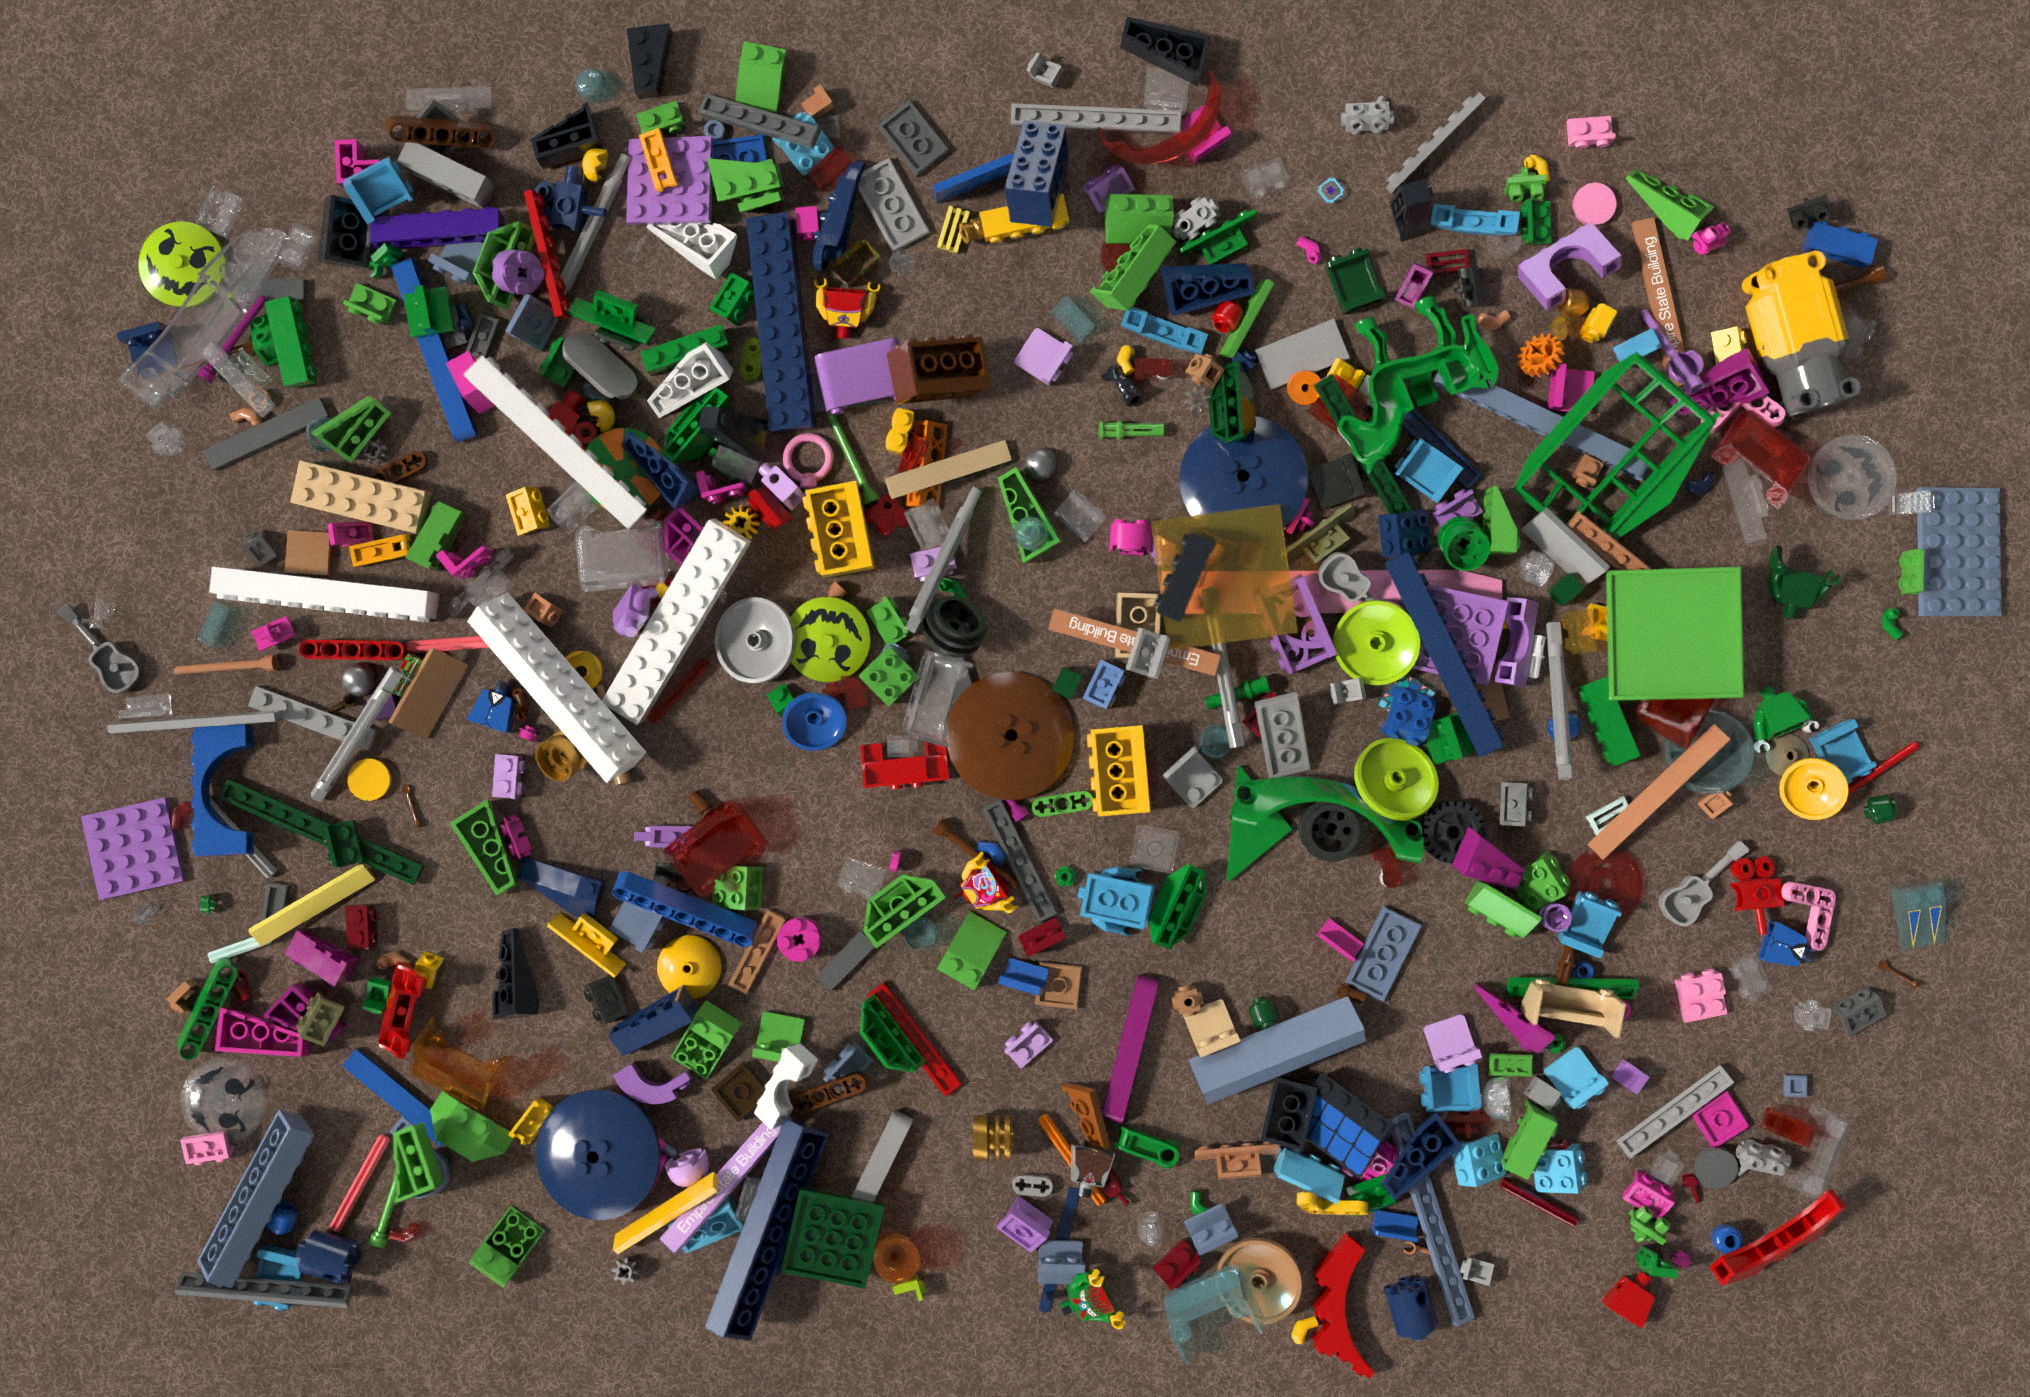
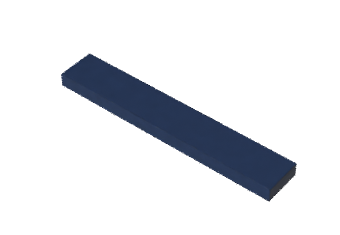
M1415 408L1405 414L1401 427L1413 439L1417 441L1420 438L1463 467L1455 480L1467 491L1482 474Z

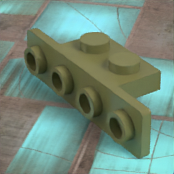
M1350 503L1339 508L1336 514L1329 519L1322 520L1315 529L1304 533L1301 539L1294 544L1286 546L1281 553L1284 562L1289 564L1305 553L1317 567L1331 554L1340 551L1351 543L1350 538L1340 526L1356 515L1353 505Z

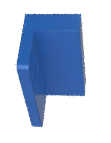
M1009 958L1005 974L1000 975L998 984L1039 996L1044 994L1049 969Z
M1379 1209L1374 1212L1372 1231L1378 1236L1418 1242L1419 1238L1416 1235L1418 1216Z

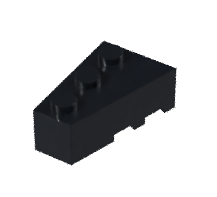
M669 23L626 28L634 92L638 99L660 97L673 30Z
M588 102L581 105L582 108L572 115L571 113L566 115V119L557 125H551L531 139L536 160L542 169L582 158L588 150L593 148L603 149L595 117Z
M1426 178L1401 185L1389 201L1401 242L1426 235L1432 201L1431 197H1433L1432 187L1430 184H1427Z
M702 407L699 429L717 442L724 444L729 451L735 452L744 462L762 463L768 420L721 407Z

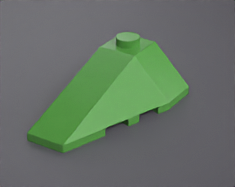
M1634 169L1625 178L1667 228L1674 232V235L1679 239L1688 241L1714 209V206L1691 193H1689L1688 197L1678 192V187L1673 185L1671 187L1662 186L1659 179L1637 169Z

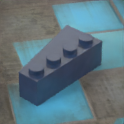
M1246 263L1160 267L1166 304L1172 316L1255 294L1252 274Z
M682 985L612 1027L608 1037L622 1056L629 1053L634 1054L641 1047L692 1022L697 1004Z

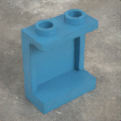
M390 157L343 180L346 192L367 224L375 221V216L407 199L409 202L413 200V187L408 180H403L400 175L403 172L396 161L392 162Z
M1420 438L1418 441L1414 439L1407 448L1409 454L1405 459L1401 457L1394 466L1397 469L1395 474L1438 503L1463 467Z
M1846 719L1809 738L1818 758L1835 764L1844 773L1848 784L1853 782L1852 778L1858 775L1860 777L1872 772V768L1877 766L1875 761L1869 759L1855 731V728L1858 727L1855 719Z
M1579 891L1569 910L1572 916L1571 924L1567 929L1558 933L1560 943L1601 959L1604 953L1602 946L1616 917H1621L1622 911L1618 903L1610 899L1604 901L1592 892L1586 891V893Z
M1477 1064L1457 1067L1456 1070L1448 1073L1437 1068L1425 1066L1422 1072L1419 1073L1420 1085L1424 1086L1421 1102L1422 1106H1425L1426 1112L1478 1111L1482 1108Z
M265 1244L258 1249L257 1258H260L255 1278L301 1282L303 1273L299 1272L296 1259L297 1251ZM253 1301L255 1305L264 1306L267 1304L274 1306V1309L285 1311L295 1305Z

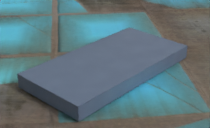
M1382 906L1345 983L1384 1002L1422 925Z

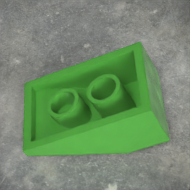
M744 41L739 63L735 102L771 113H778L788 62L786 49Z
M1492 486L1484 491L1482 531L1490 542L1489 555L1507 556L1516 553L1517 549H1519L1520 536H1517V528L1498 486Z
M969 911L937 969L975 990L1007 932Z

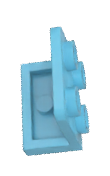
M806 112L803 114L799 113L793 117L795 120L818 126L812 116ZM822 130L813 149L772 138L802 175H807L835 151L834 146Z
M1573 1047L1544 1069V1073L1556 1090L1561 1093V1097L1573 1109L1585 1106L1589 1098L1603 1093L1606 1089L1605 1087L1609 1084L1605 1077L1598 1074L1579 1047Z
M1490 1134L1472 1142L1459 1141L1462 1147L1452 1154L1459 1185L1478 1187L1506 1175V1169H1504L1501 1163L1503 1153L1498 1134Z
M1572 1143L1566 1150L1547 1149L1544 1156H1540L1537 1162V1170L1534 1173L1535 1186L1538 1192L1579 1193L1587 1185L1588 1176L1584 1172L1583 1167L1585 1154L1584 1151H1581V1144Z

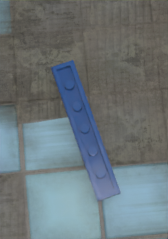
M355 1049L342 1066L412 1124L424 1122L429 1138L442 1147L444 1144L435 1140L431 1108L360 1049Z

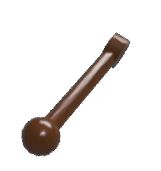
M405 785L402 787V791L407 796L414 818V827L420 828L422 822L418 819L410 794L411 787Z
M1880 961L1878 963L1880 969L1888 970L1910 983L1913 988L1919 987L1917 980H1911L1889 967L1887 962Z

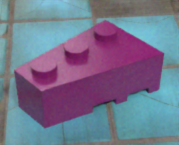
M1468 827L1452 863V866L1464 876L1516 890L1525 873L1522 867L1470 827Z
M302 982L292 984L263 1017L298 1031L296 1028L297 1023L302 1016L305 1017L308 1011V1002L312 997L315 998L316 995ZM340 1018L326 1044L333 1041L347 1026Z

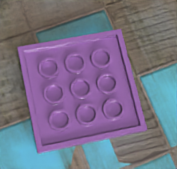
M711 136L664 138L678 186L673 188L671 186L666 187L664 191L659 193L654 187L640 139H629L628 156L631 157V160L628 164L626 223L629 225L711 223L712 176L707 158L713 159V138ZM666 173L660 175L661 180L667 178Z
M1432 584L1427 585L1426 588L1429 594L1434 592L1439 604L1435 605L1438 612H1443L1448 621V624L1445 625L1448 632L1453 631L1458 643L1454 644L1457 651L1462 650L1467 660L1464 665L1467 671L1472 670L1477 680L1475 683L1489 685L1509 601ZM1420 637V651L1412 669L1438 674Z
M168 797L81 816L99 900L186 881Z

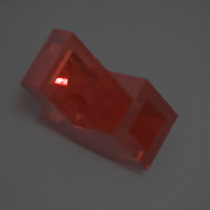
M840 676L842 685H839L838 682L826 684V689H821L822 693L830 696L845 694L848 710L870 705L866 687L860 680L851 676Z
M1767 1107L1759 1126L1807 1148L1810 1147L1817 1130L1814 1126L1770 1107Z

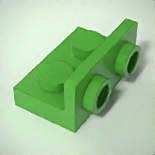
M677 101L636 114L642 134L657 128L662 131V134L668 132L675 134L680 132L681 128L686 127Z
M356 283L349 301L344 300L343 304L349 307L348 312L359 317L361 313L368 316L367 320L380 325V322L388 324L398 301Z

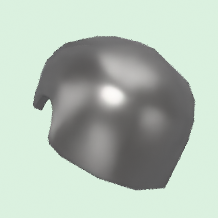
M1047 448L1034 449L1025 460V471L1030 478L1037 481L1049 479L1058 468L1056 455Z
M353 663L342 674V686L349 694L354 696L366 695L375 686L376 672L367 663Z

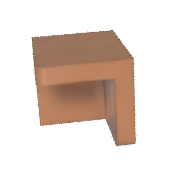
M821 84L813 89L815 93L813 96L802 102V107L814 120H817L834 108L831 99Z

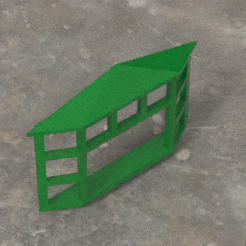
M1635 352L1604 371L1528 456L1513 491L1540 513L1545 508L1549 509L1550 504L1561 489L1565 488L1581 501V505L1573 516L1578 511L1583 514L1589 508L1605 522L1602 530L1617 540L1671 503L1720 413L1718 411L1713 415L1708 413L1642 355ZM1633 364H1637L1654 379L1635 397H1632L1616 383ZM1658 385H1661L1677 398L1678 402L1661 417L1657 418L1640 402ZM1612 388L1648 418L1653 425L1589 496L1585 497L1548 466L1545 461ZM1686 406L1703 422L1682 439L1666 426L1665 422L1679 409ZM1658 429H1661L1677 443V446L1660 465H1657L1641 451V448ZM1634 456H1637L1653 470L1651 475L1636 491L1631 490L1617 478V474ZM1539 468H1542L1557 481V484L1543 503L1524 487ZM1610 482H1613L1629 496V499L1612 517L1607 516L1593 504L1596 497ZM1552 512L1558 519H1560L1565 525H1567V523H1565L1554 512Z

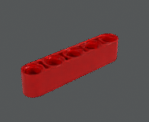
M304 640L299 645L300 655L303 658L314 660L403 661L407 654H409L407 644L398 641ZM313 644L315 652L310 655L308 649ZM334 644L337 651L332 656L330 654V647ZM354 645L358 647V653L355 656L351 653V648ZM377 645L380 652L377 656H374L372 649ZM398 645L401 648V654L396 657L393 651Z

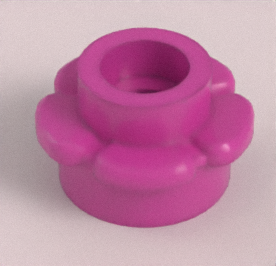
M527 725L525 729L520 728L519 736L535 743L537 737H540L537 735V729Z
M1679 1250L1677 1254L1672 1253L1671 1261L1679 1266L1688 1269L1689 1264H1692L1689 1261L1691 1256Z

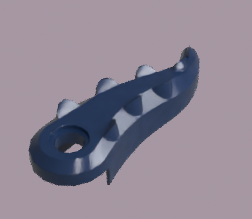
M857 160L849 164L845 174L839 177L835 192H832L828 197L830 203L828 210L820 216L822 222L821 230L814 232L817 241L813 250L812 262L818 271L824 272L831 258L839 259L845 252L859 182L866 166L865 161Z

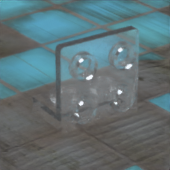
M1148 67L1143 109L1182 111V115H1185L1188 103L1189 82L1161 68Z

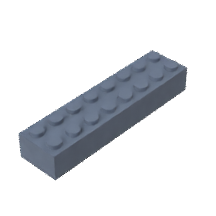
M281 1109L276 1113L197 1260L208 1283L232 1288L235 1280L239 1279L243 1265L249 1260L255 1243L261 1238L264 1226L270 1221L276 1204L282 1199L285 1187L290 1184L296 1167L302 1162L306 1148L313 1141L314 1134L303 1116Z

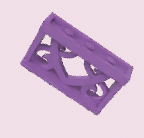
M1299 574L1290 580L1254 595L1255 601L1252 603L1257 614L1262 613L1264 620L1261 621L1265 632H1270L1272 640H1269L1273 651H1278L1281 659H1278V663L1282 671L1286 670L1291 675L1323 659L1337 655L1303 575ZM1294 585L1297 586V589L1287 599L1279 593ZM1276 596L1283 601L1282 606L1272 602L1275 605V609L1273 611L1267 609L1266 601L1269 597ZM1294 603L1297 607L1299 603H1302L1304 608L1298 612L1292 607V604ZM1288 610L1296 616H1310L1311 618L1302 629L1301 639L1291 637L1282 632L1283 621ZM1269 616L1276 617L1274 627ZM1313 629L1315 635L1312 637L1308 635L1309 640H1306L1307 630ZM1279 639H1281L1282 641L1288 643V644L1284 647V649L1282 648ZM1299 647L1303 648L1304 653L1300 661L1292 662L1289 660V651H1295L1296 657L1299 654ZM1323 647L1324 651L1308 658V648Z

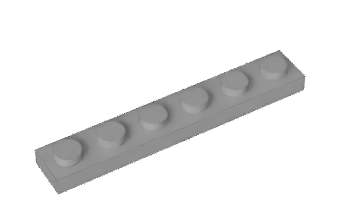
M1480 92L1475 97L1470 95L1462 104L1464 108L1460 112L1454 111L1447 119L1449 123L1445 127L1441 125L1432 134L1434 138L1430 142L1426 140L1417 149L1419 153L1415 157L1411 155L1402 164L1404 168L1400 172L1396 170L1387 179L1390 183L1386 189L1392 194L1482 104L1485 97Z
M255 686L248 704L249 707L260 711L283 710L282 719L344 741L355 723L259 686ZM369 728L358 747L370 751L378 730Z
M1718 1065L1617 1139V1144L1627 1157L1631 1159L1734 1083L1722 1066Z

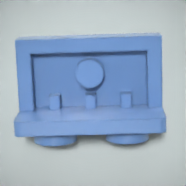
M1100 660L1082 698L1104 709L1107 706L1112 707L1117 697L1114 694L1117 686L1121 688L1126 678L1123 675L1125 670Z

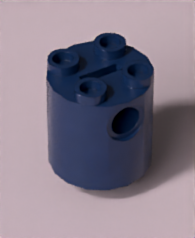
M314 1230L308 1238L300 1242L297 1248L296 1259L299 1272L340 1284H349L353 1275V1271H351L353 1265H357L361 1257V1252L358 1251L360 1243L356 1240Z
M1405 1276L1398 1279L1399 1283L1384 1286L1383 1289L1398 1336L1411 1337L1414 1341L1427 1338L1438 1327L1439 1323L1425 1277L1411 1280L1410 1276Z

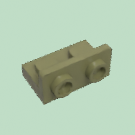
M318 992L315 998L312 997L307 1005L308 1011L305 1017L302 1016L299 1019L296 1028L300 1038L324 1046L344 1010V1005L326 999Z

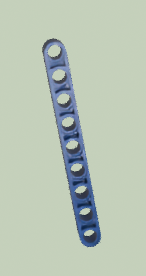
M413 258L391 265L403 301L404 294L414 293V287L424 286L417 264ZM442 334L418 337V343L453 438L458 443L477 436L478 432L467 401L462 397L446 364L451 361V357L446 349Z

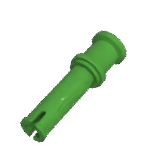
M1099 420V440H1103L1104 437H1116L1117 440H1121L1123 436L1163 437L1164 423H1123L1121 420H1117V422H1103V420ZM1106 429H1115L1114 431H1105ZM1134 429H1151L1148 431H1134Z

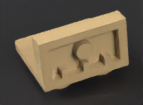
M1222 999L1201 1006V1010L1196 1011V1015L1184 1017L1200 1058L1241 1042Z

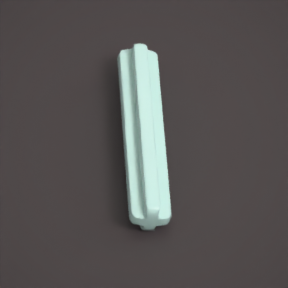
M252 937L209 952L208 958L210 963H216L220 958H230L262 946Z

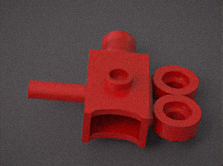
M569 390L563 403L559 404L555 401L549 411L550 415L548 418L551 421L554 419L559 421L565 427L564 433L568 437L571 434L573 435L575 431V437L582 444L580 448L585 452L586 448L583 444H590L597 437V431L591 423L583 422L578 424L581 416L576 413L584 398ZM588 429L590 436L583 437V430Z
M1766 856L1758 857L1753 861L1747 858L1737 859L1731 865L1732 875L1740 880V882L1730 884V887L1734 889L1736 894V907L1734 911L1755 910L1759 935L1768 934L1764 909L1783 907L1784 901H1787L1782 897L1784 884H1781L1780 878L1770 879V876L1775 872V864L1771 858ZM1763 864L1767 865V870H1764ZM1743 865L1747 867V872L1743 871ZM1753 875H1755L1758 879H1750V878H1751ZM1793 890L1792 894L1798 895V891Z

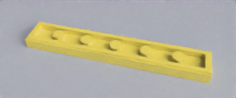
M362 862L249 928V934L261 946H264L375 881V877Z

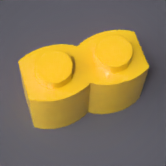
M1598 304L1596 308L1591 310L1579 332L1582 335L1581 338L1589 343L1598 342L1600 338H1604L1618 312L1605 304Z
M898 407L894 412L892 429L886 438L888 452L903 456L907 451L909 445L908 435L912 432L915 424L913 411Z

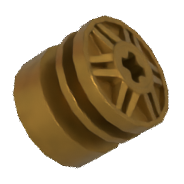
M561 730L540 743L535 750V757L539 768L548 778L556 782L566 781L590 764Z
M973 1115L974 1162L988 1161L990 1151H994L996 1161H1000V1151H1005V1161H1010L1013 1151V1126L1010 1115L1004 1116V1125H999V1115L995 1116L994 1125H989L987 1115Z

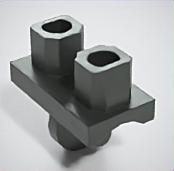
M1827 195L1810 201L1807 197L1803 199L1804 203L1787 208L1792 227L1798 230L1807 228L1809 223L1815 221H1827L1829 216H1832Z
M1472 266L1457 269L1459 287L1453 289L1454 293H1461L1464 307L1482 305L1483 300L1489 297L1487 289L1485 287L1480 288L1479 280L1485 276L1483 268Z

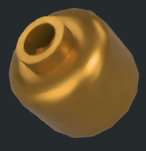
M1566 288V301L1557 306L1558 312L1562 316L1580 317L1589 308V297L1583 290Z

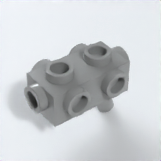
M1379 96L1376 102L1347 103L1345 105V113H1341V126H1345V132L1359 134L1361 131L1381 133L1383 130H1388L1389 124H1393L1394 112L1393 110L1390 111L1389 102H1385L1386 98L1384 96Z
M1199 196L1190 203L1192 205L1187 211L1182 209L1174 215L1175 220L1172 224V233L1177 239L1194 240L1200 235L1199 231L1205 226L1210 228L1217 222L1216 218L1221 213L1219 212L1220 207L1214 198H1202ZM1184 221L1188 223L1187 229L1182 225Z
M1754 1140L1742 1141L1741 1145L1736 1149V1157L1740 1162L1737 1172L1739 1176L1743 1175L1748 1169L1783 1176L1786 1169L1791 1165V1156L1786 1155L1784 1149L1774 1144L1762 1145Z

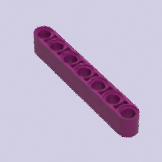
M1137 975L1102 1108L1104 1119L1119 1123L1123 1122L1158 988V979Z

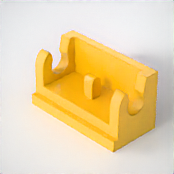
M538 1097L508 1135L512 1138L518 1137L522 1145L530 1144L539 1133L544 1120L554 1107L541 1097Z

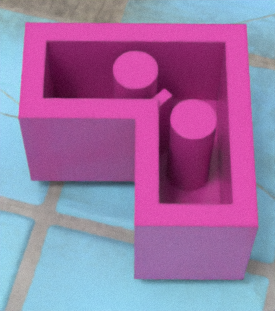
M357 139L335 140L337 184L344 188V179L380 161L379 159L365 160L364 146Z
M467 351L446 364L462 397L481 414L495 406V404L463 375L479 359L478 356L474 357L470 351Z

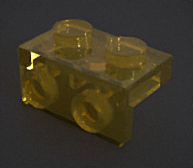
M1592 609L1565 612V617H1562V625L1564 630L1566 629L1567 631L1565 648L1569 651V654L1596 652L1597 644Z

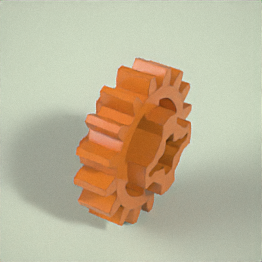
M1541 333L1540 338L1533 336L1532 342L1526 341L1527 346L1520 348L1522 354L1517 355L1520 360L1518 365L1526 375L1529 374L1531 377H1534L1535 374L1541 377L1544 372L1549 375L1550 369L1556 370V364L1563 362L1560 357L1565 355L1563 351L1565 347L1557 336L1553 337L1551 333L1545 336L1544 333Z

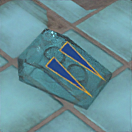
M1928 880L1890 887L1901 950L1944 944L1946 899L1943 882Z

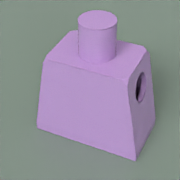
M764 463L759 468L758 472L763 476L761 481L791 511L803 500L802 497L806 496L777 466L772 468L768 463Z

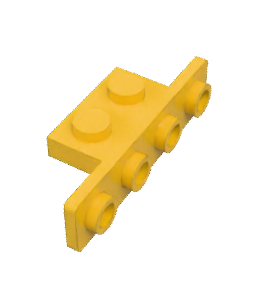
M585 912L579 917L576 924L561 913H558L548 923L547 926L612 977H616L626 966L624 961L610 951L618 938Z

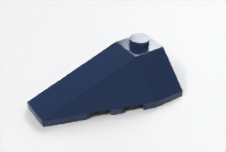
M631 431L627 432L621 446L672 508L676 509L692 501L699 490L696 481L684 469Z
M523 857L518 874L519 879L571 915L580 917L585 912L595 920L606 880L528 857Z
M1437 1113L1433 1114L1417 1128L1381 1182L1394 1200L1398 1199L1462 1147Z

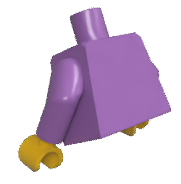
M663 582L659 583L655 588L651 587L648 589L632 584L613 610L614 630L622 636L635 637L636 634L638 635L648 618L651 599L657 597V595L662 599L668 587Z

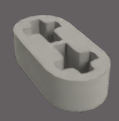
M1022 1173L1016 1175L1012 1181L1014 1192L1020 1195L1044 1197L1048 1196L1053 1189L1051 1179L1044 1175ZM1020 1179H1024V1182L1031 1184V1186H1024L1023 1189H1019V1185H1016V1183L1020 1182ZM1041 1181H1046V1185H1049V1188L1047 1187L1045 1191H1041L1040 1187H1036L1034 1184L1039 1185Z

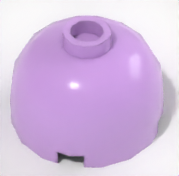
M701 1148L680 1153L679 1159L674 1161L672 1157L665 1163V1169L670 1180L680 1187H690L706 1177L710 1165L706 1150L702 1152Z

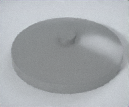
M751 597L737 601L724 612L716 628L715 650L719 662L727 673L743 682L764 683L775 679L788 667L795 652L796 632L793 622L784 608L769 599Z

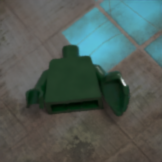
M1776 545L1769 556V565L1772 572L1768 580V586L1772 597H1774V603L1785 605L1783 618L1795 620L1798 609L1807 610L1814 607L1825 597L1832 588V585H1837L1841 581L1840 574H1837L1835 578H1830L1833 575L1832 570L1826 572L1827 580H1823L1824 577L1787 568L1782 560V546Z

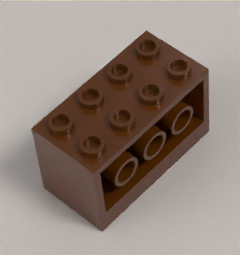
M972 334L961 336L960 339H955L954 336L943 337L942 340L930 337L923 339L921 342H917V339H908L904 341V344L894 346V350L887 353L896 405L970 398L991 388L982 337H973Z

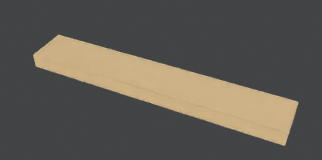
M1003 440L887 477L885 482L890 497L893 499L1011 461L1012 459L1006 441Z

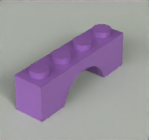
M1507 597L1509 602L1505 620L1509 627L1510 638L1505 655L1497 662L1495 682L1526 687L1539 603L1529 599Z

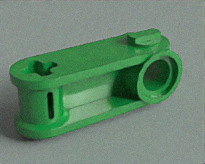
M1127 1126L1121 1127L1122 1133L1119 1142L1115 1144L1117 1149L1158 1163V1166L1168 1170L1173 1168L1179 1160L1180 1146H1178V1142L1170 1139L1164 1140ZM1170 1149L1174 1152V1155L1166 1159L1162 1156L1164 1150Z

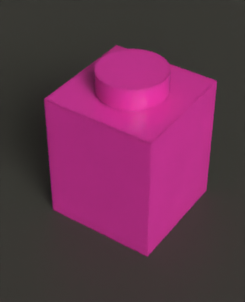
M817 206L795 208L799 238H803L805 241L815 240L814 232L820 230Z

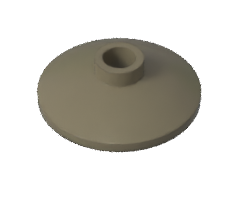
M1784 734L1774 738L1769 743L1770 750L1766 751V762L1769 768L1780 776L1793 763L1809 758L1806 744L1799 737L1791 734ZM1788 752H1792L1793 757L1790 760L1787 758Z

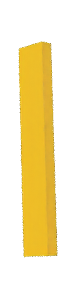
M712 1172L616 1233L613 1250L617 1254L623 1252L718 1191V1175Z

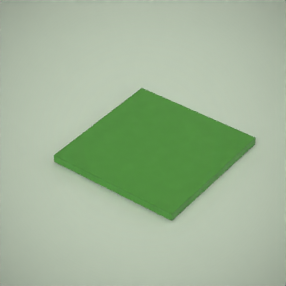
M1741 567L1606 571L1609 700L1744 697Z

